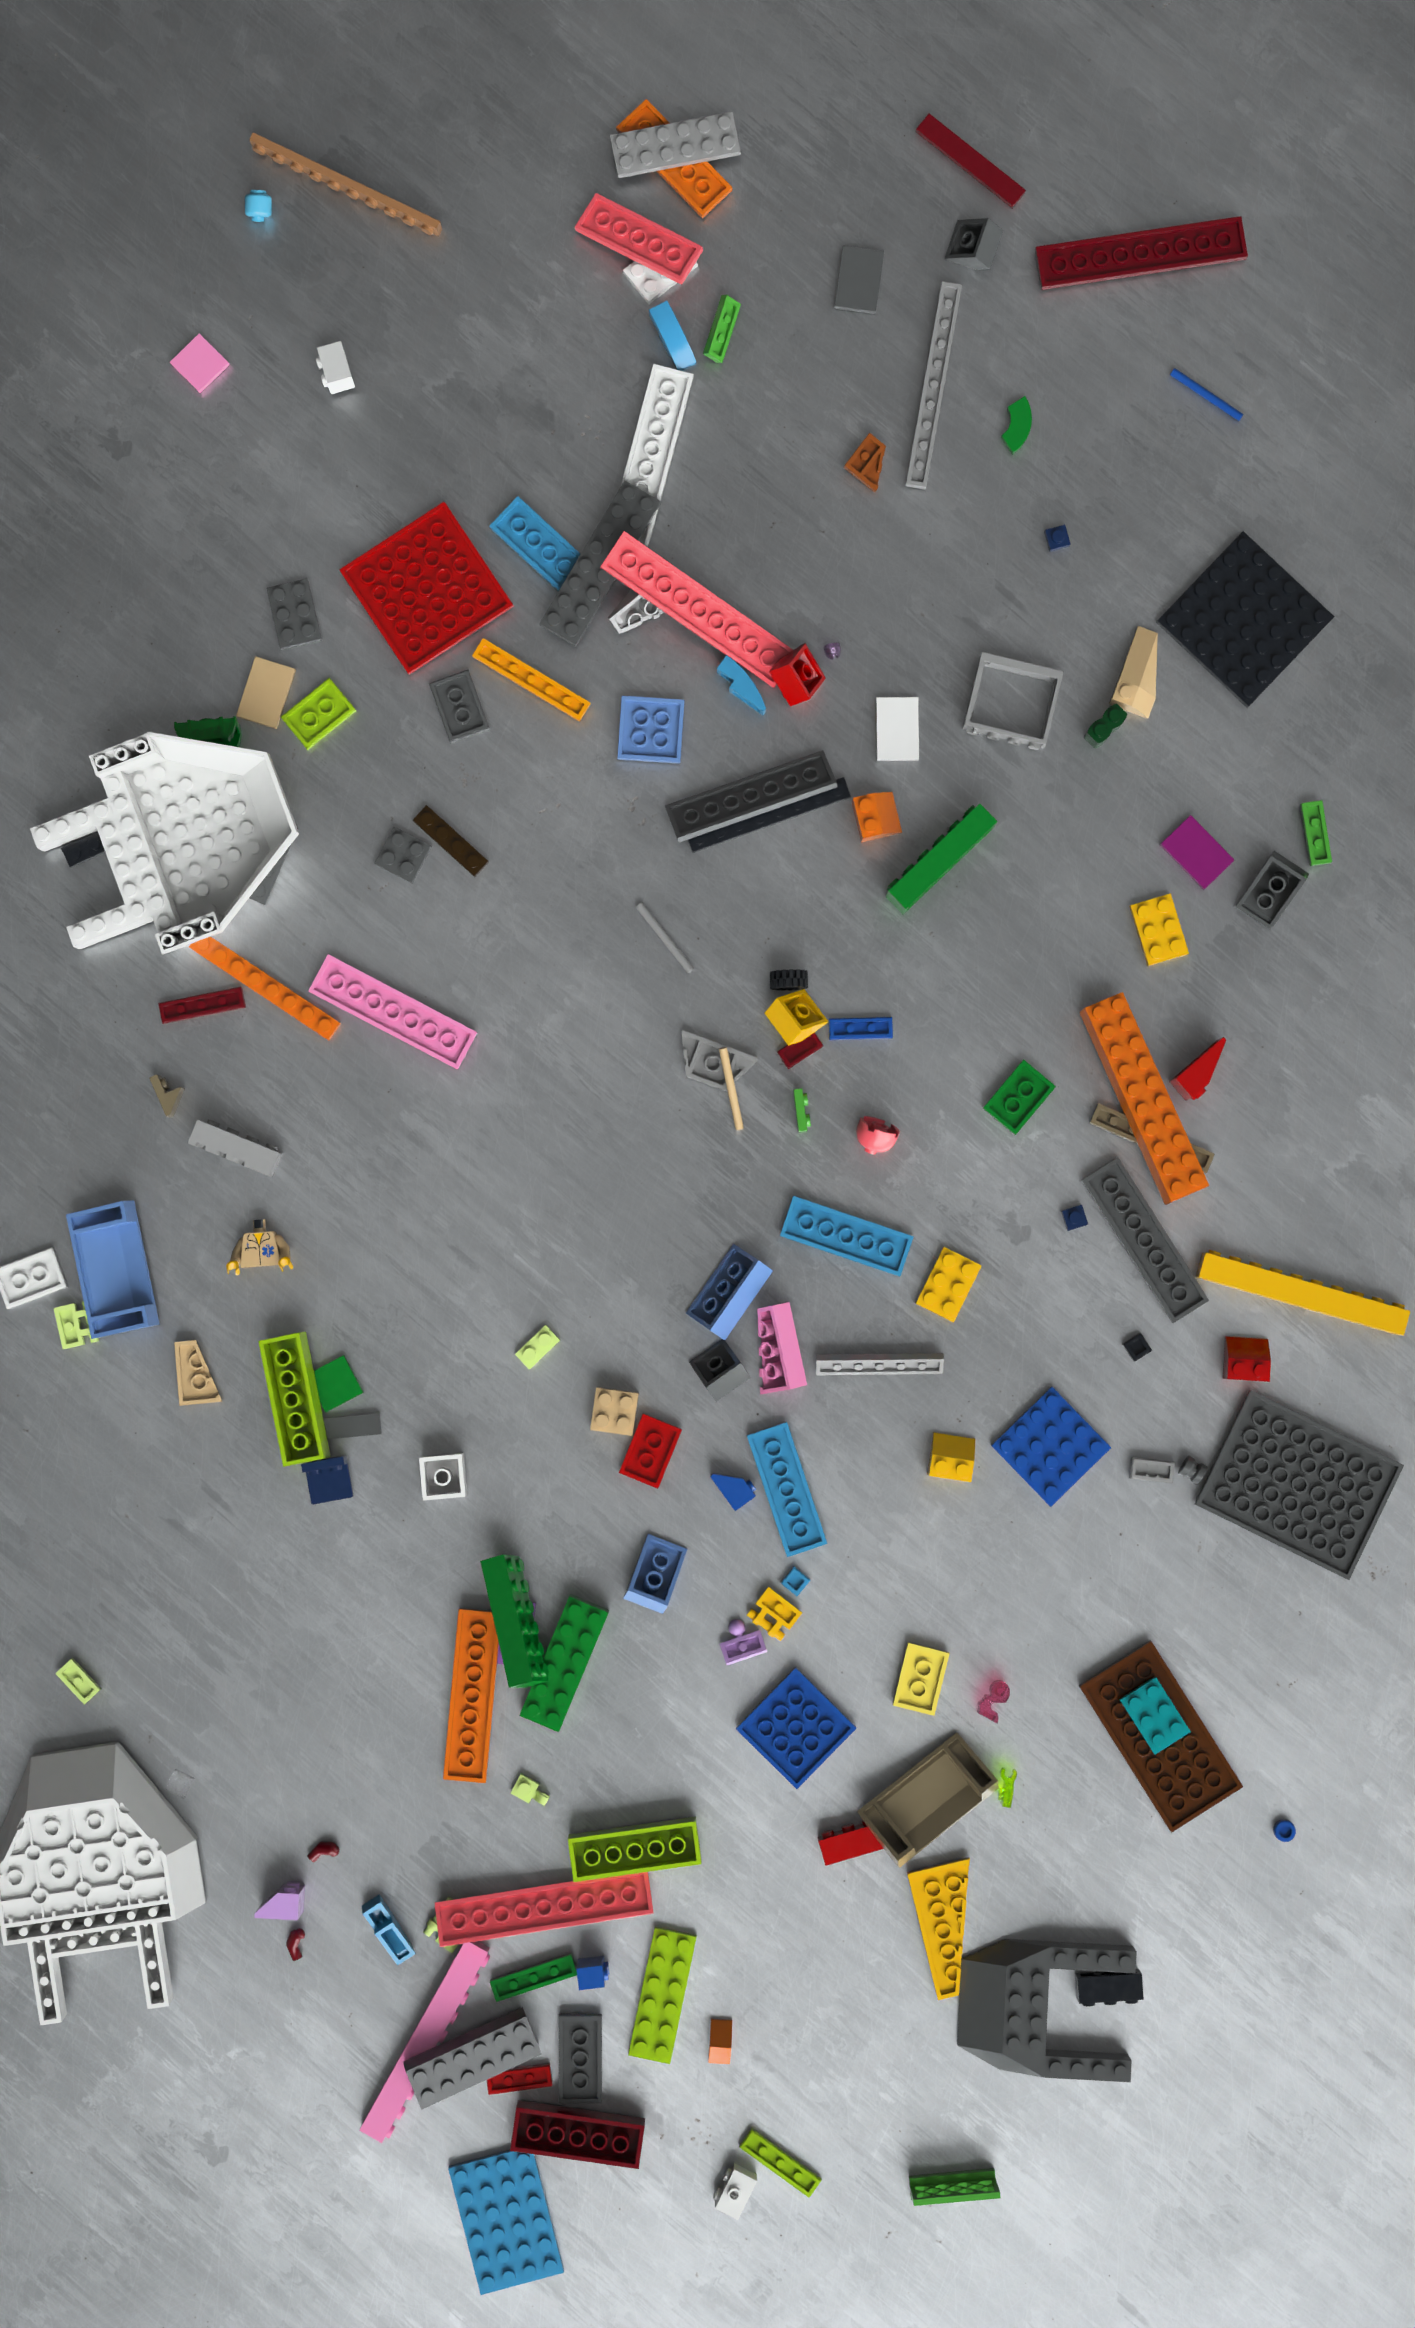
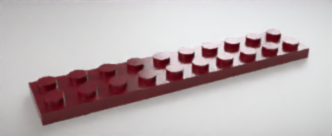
M1241 216L1037 246L1035 248L1041 290L1246 260L1248 257Z

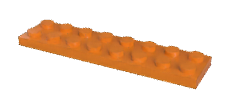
M459 1608L444 1780L486 1783L499 1649L492 1611Z

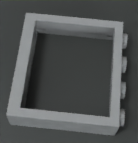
M982 652L963 729L972 735L986 734L987 738L992 740L1002 738L1008 740L1007 742L1013 745L1023 743L1027 744L1030 749H1044L1047 744L1064 671ZM984 666L1053 683L1040 739L971 722Z

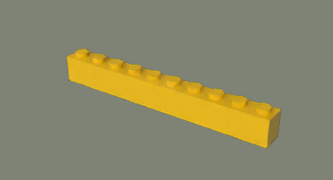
M1209 1250L1208 1253L1201 1254L1195 1276L1197 1278L1404 1336L1410 1311L1404 1309L1405 1305L1392 1302L1391 1306L1384 1304V1299L1372 1296L1370 1300L1363 1298V1293L1351 1291V1294L1343 1292L1344 1288L1331 1285V1288L1323 1286L1321 1281L1311 1279L1310 1282L1302 1280L1303 1276L1290 1273V1276L1282 1274L1280 1269L1270 1267L1269 1270L1261 1268L1262 1264L1250 1261L1249 1265L1241 1263V1258L1229 1256V1259L1220 1257L1221 1253Z

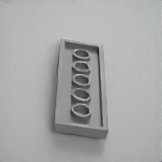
M733 111L610 135L618 178L741 155Z

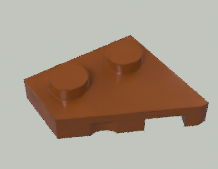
M869 433L843 468L870 490L876 492L886 446Z

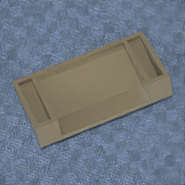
M955 1733L859 1809L857 1813L886 1853L900 1868L999 1789V1784L996 1777L962 1737Z

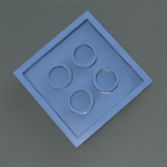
M622 696L618 760L680 764L685 700Z

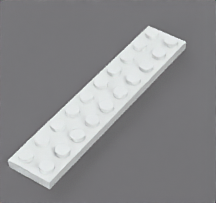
M653 364L621 486L624 481H627L661 501L694 374ZM658 510L639 540L646 547H649Z

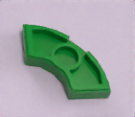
M1026 396L1007 407L1010 425L1001 438L1012 455L1023 446L1031 429L1032 413Z

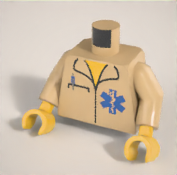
M265 1219L253 1220L254 1233H244L243 1237L239 1238L232 1251L230 1262L226 1265L227 1274H229L231 1269H236V1275L240 1274L239 1265L240 1268L279 1265L282 1272H284L283 1267L285 1265H289L290 1269H293L289 1245L275 1231L266 1232Z

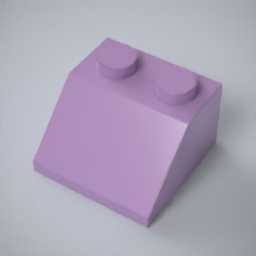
M288 1881L287 1884H283L260 1905L254 1914V1918L298 1920L304 1911L305 1885H300V1882Z

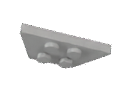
M682 1030L681 1036L686 1077L727 1091L719 1048L727 1046ZM727 1047L735 1083L758 1061V1058Z

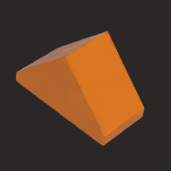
M711 2019L708 2063L730 2064L732 2020Z

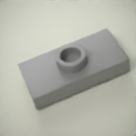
M1132 1457L1129 1478L1173 1483L1175 1462Z

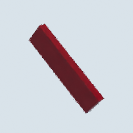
M242 987L158 1003L162 1024L246 1008Z

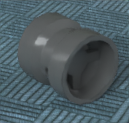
M1187 1456L1180 1466L1178 1474L1183 1477L1187 1476L1191 1482L1198 1484L1204 1477L1208 1467L1202 1463L1198 1464L1194 1458Z

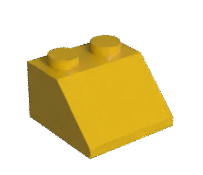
M805 989L776 998L764 1013L788 1046L803 1041L828 1022Z
M933 1432L927 1475L971 1482L976 1439Z

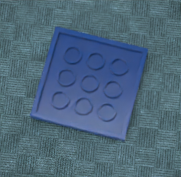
M1052 1386L991 1445L1050 1507L1111 1449L1101 1436Z
M795 1667L736 1727V1730L798 1789L856 1730V1726Z

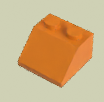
M893 792L871 793L852 799V807L861 843L902 833Z

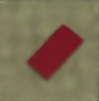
M814 1032L801 1042L789 1046L786 1045L777 1053L789 1070L824 1046Z

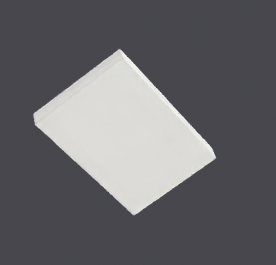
M876 697L877 761H919L918 697Z
M54 1247L0 1266V1292L7 1309L68 1287Z

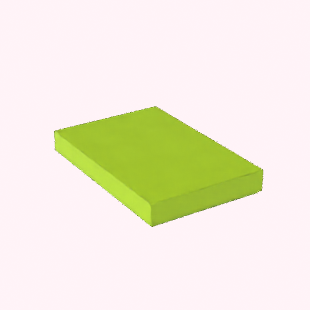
M328 678L283 714L281 718L305 748L309 750L355 713L356 709L333 681Z

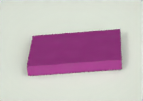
M1191 815L1160 844L1203 890L1234 861L1226 850Z

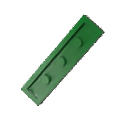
M572 1953L491 1979L490 1985L496 2002L577 1976L576 1965Z

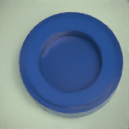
M1281 1819L1274 1824L1273 1833L1278 1840L1289 1842L1295 1837L1296 1829L1289 1820Z

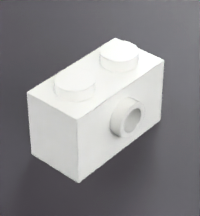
M341 341L318 347L319 356L315 358L319 370L323 369L324 374L321 375L324 388L329 387L331 394L354 388L355 385Z
M733 2163L732 2168H727L722 2179L725 2182L722 2188H717L713 2200H715V2209L738 2220L757 2183V2174Z

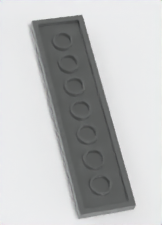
M627 481L623 482L539 623L541 627L577 646L616 578L604 571L600 566L623 531L636 540H640L661 505L660 500Z
M822 750L665 805L679 843L837 788V782Z
M1118 1157L1082 1179L1085 1187L1172 1323H1175L1209 1301Z

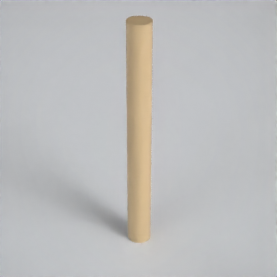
M727 1047L719 1048L734 1125L736 1130H741L744 1126Z

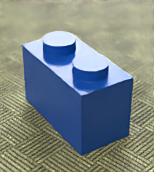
M604 1956L578 1959L576 1970L579 1990L605 1987V1982L609 1980L610 1972L609 1963L604 1962Z

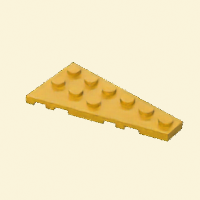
M969 1857L907 1872L938 2000L959 1995Z

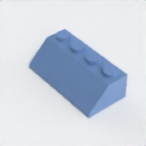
M733 1244L686 1314L723 1340H726L773 1270Z

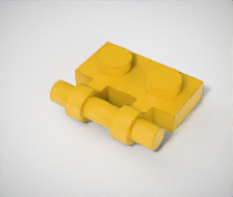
M768 1586L755 1603L762 1608L760 1612L757 1613L751 1608L747 1616L753 1620L752 1622L756 1626L759 1624L768 1631L767 1634L781 1641L785 1636L779 1630L781 1626L784 1625L790 1630L802 1612ZM767 1613L777 1620L774 1625L764 1618Z

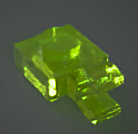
M1002 1767L1000 1776L1004 1782L1003 1787H999L998 1800H1001L1002 1807L1011 1808L1017 1771L1013 1769L1012 1775L1006 1777L1005 1768Z

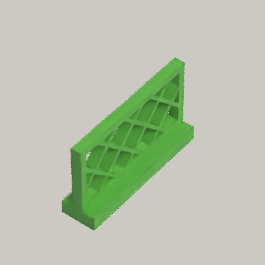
M994 2168L909 2176L910 2196L914 2206L1001 2198Z

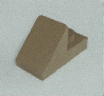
M156 1074L149 1079L165 1115L169 1118L173 1117L185 1088L179 1087L168 1092L167 1090L170 1087L166 1078Z

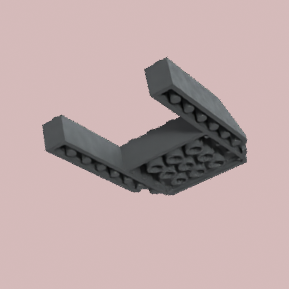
M1003 1939L988 1948L985 1947L978 1950L977 1953L961 1958L957 2046L999 2070L1043 2078L1131 2082L1132 2060L1128 2054L1046 2049L1050 1969L1136 1973L1137 1951L1133 1946Z

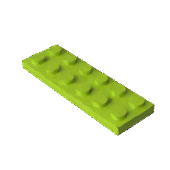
M655 1926L628 2056L666 2064L671 2063L697 1935Z

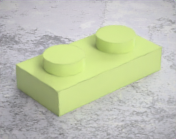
M545 1325L515 1355L530 1370L560 1339Z
M71 1658L55 1673L84 1705L101 1690L100 1686L74 1658Z

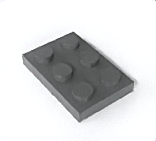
M307 578L266 588L281 650L322 641Z

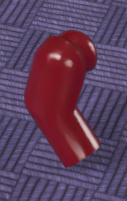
M321 1841L311 1850L307 1857L315 1863L321 1855L337 1856L340 1849L334 1842Z
M301 1928L292 1930L286 1942L292 1961L303 1957L298 1946L300 1940L305 1938V1932Z

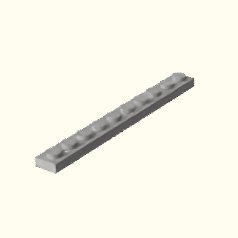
M944 281L941 283L905 485L908 487L925 490L927 488L962 291L961 284Z

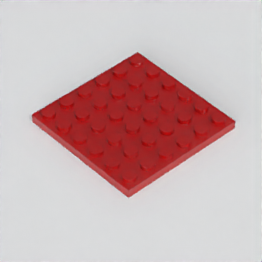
M442 502L339 569L408 675L514 607L445 502Z

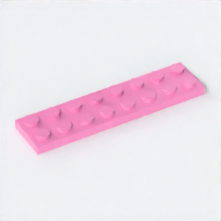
M329 954L308 992L457 1070L477 1035L476 1031Z

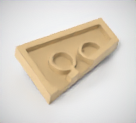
M196 1340L174 1342L179 1406L222 1402Z

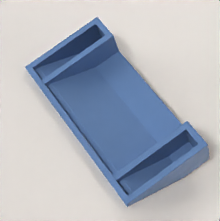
M134 1200L120 1201L66 1214L91 1339L160 1325Z

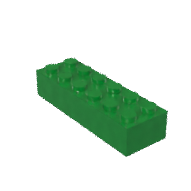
M981 804L977 807L972 805L964 813L961 822L957 819L949 827L946 836L942 834L934 841L932 850L926 849L918 857V863L915 866L911 863L903 871V877L900 880L896 878L888 885L886 898L902 915L995 827L998 821Z
M502 1554L480 1561L509 1688H527L548 1682L547 1676L549 1671L543 1661L544 1649L537 1635L539 1628L533 1617L534 1606L532 1601L529 1600V1584L524 1578V1563L522 1559H520V1556Z
M570 1594L543 1658L549 1671L547 1676L548 1682L531 1687L519 1716L554 1731H560L608 1616V1609Z

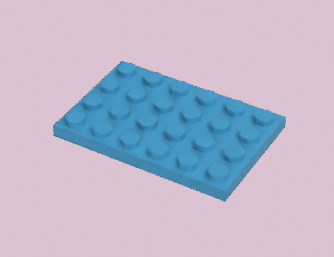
M506 2150L448 2167L480 2295L564 2273V2266L535 2154Z

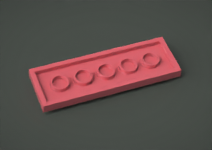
M598 193L594 195L575 225L577 232L681 285L703 252L701 245Z

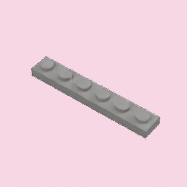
M944 1353L816 1355V1375L943 1374Z

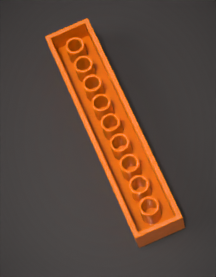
M1121 992L1085 1007L1079 1013L1164 1204L1167 1205L1208 1187V1181L1124 993Z

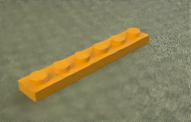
M484 638L472 655L474 659L579 722L591 705L589 701Z

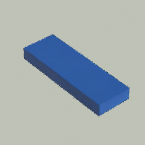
M892 1017L829 1019V1040L893 1038Z

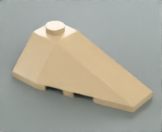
M1140 626L1137 627L1109 705L1118 704L1123 710L1147 719L1149 718L1156 699L1158 633Z

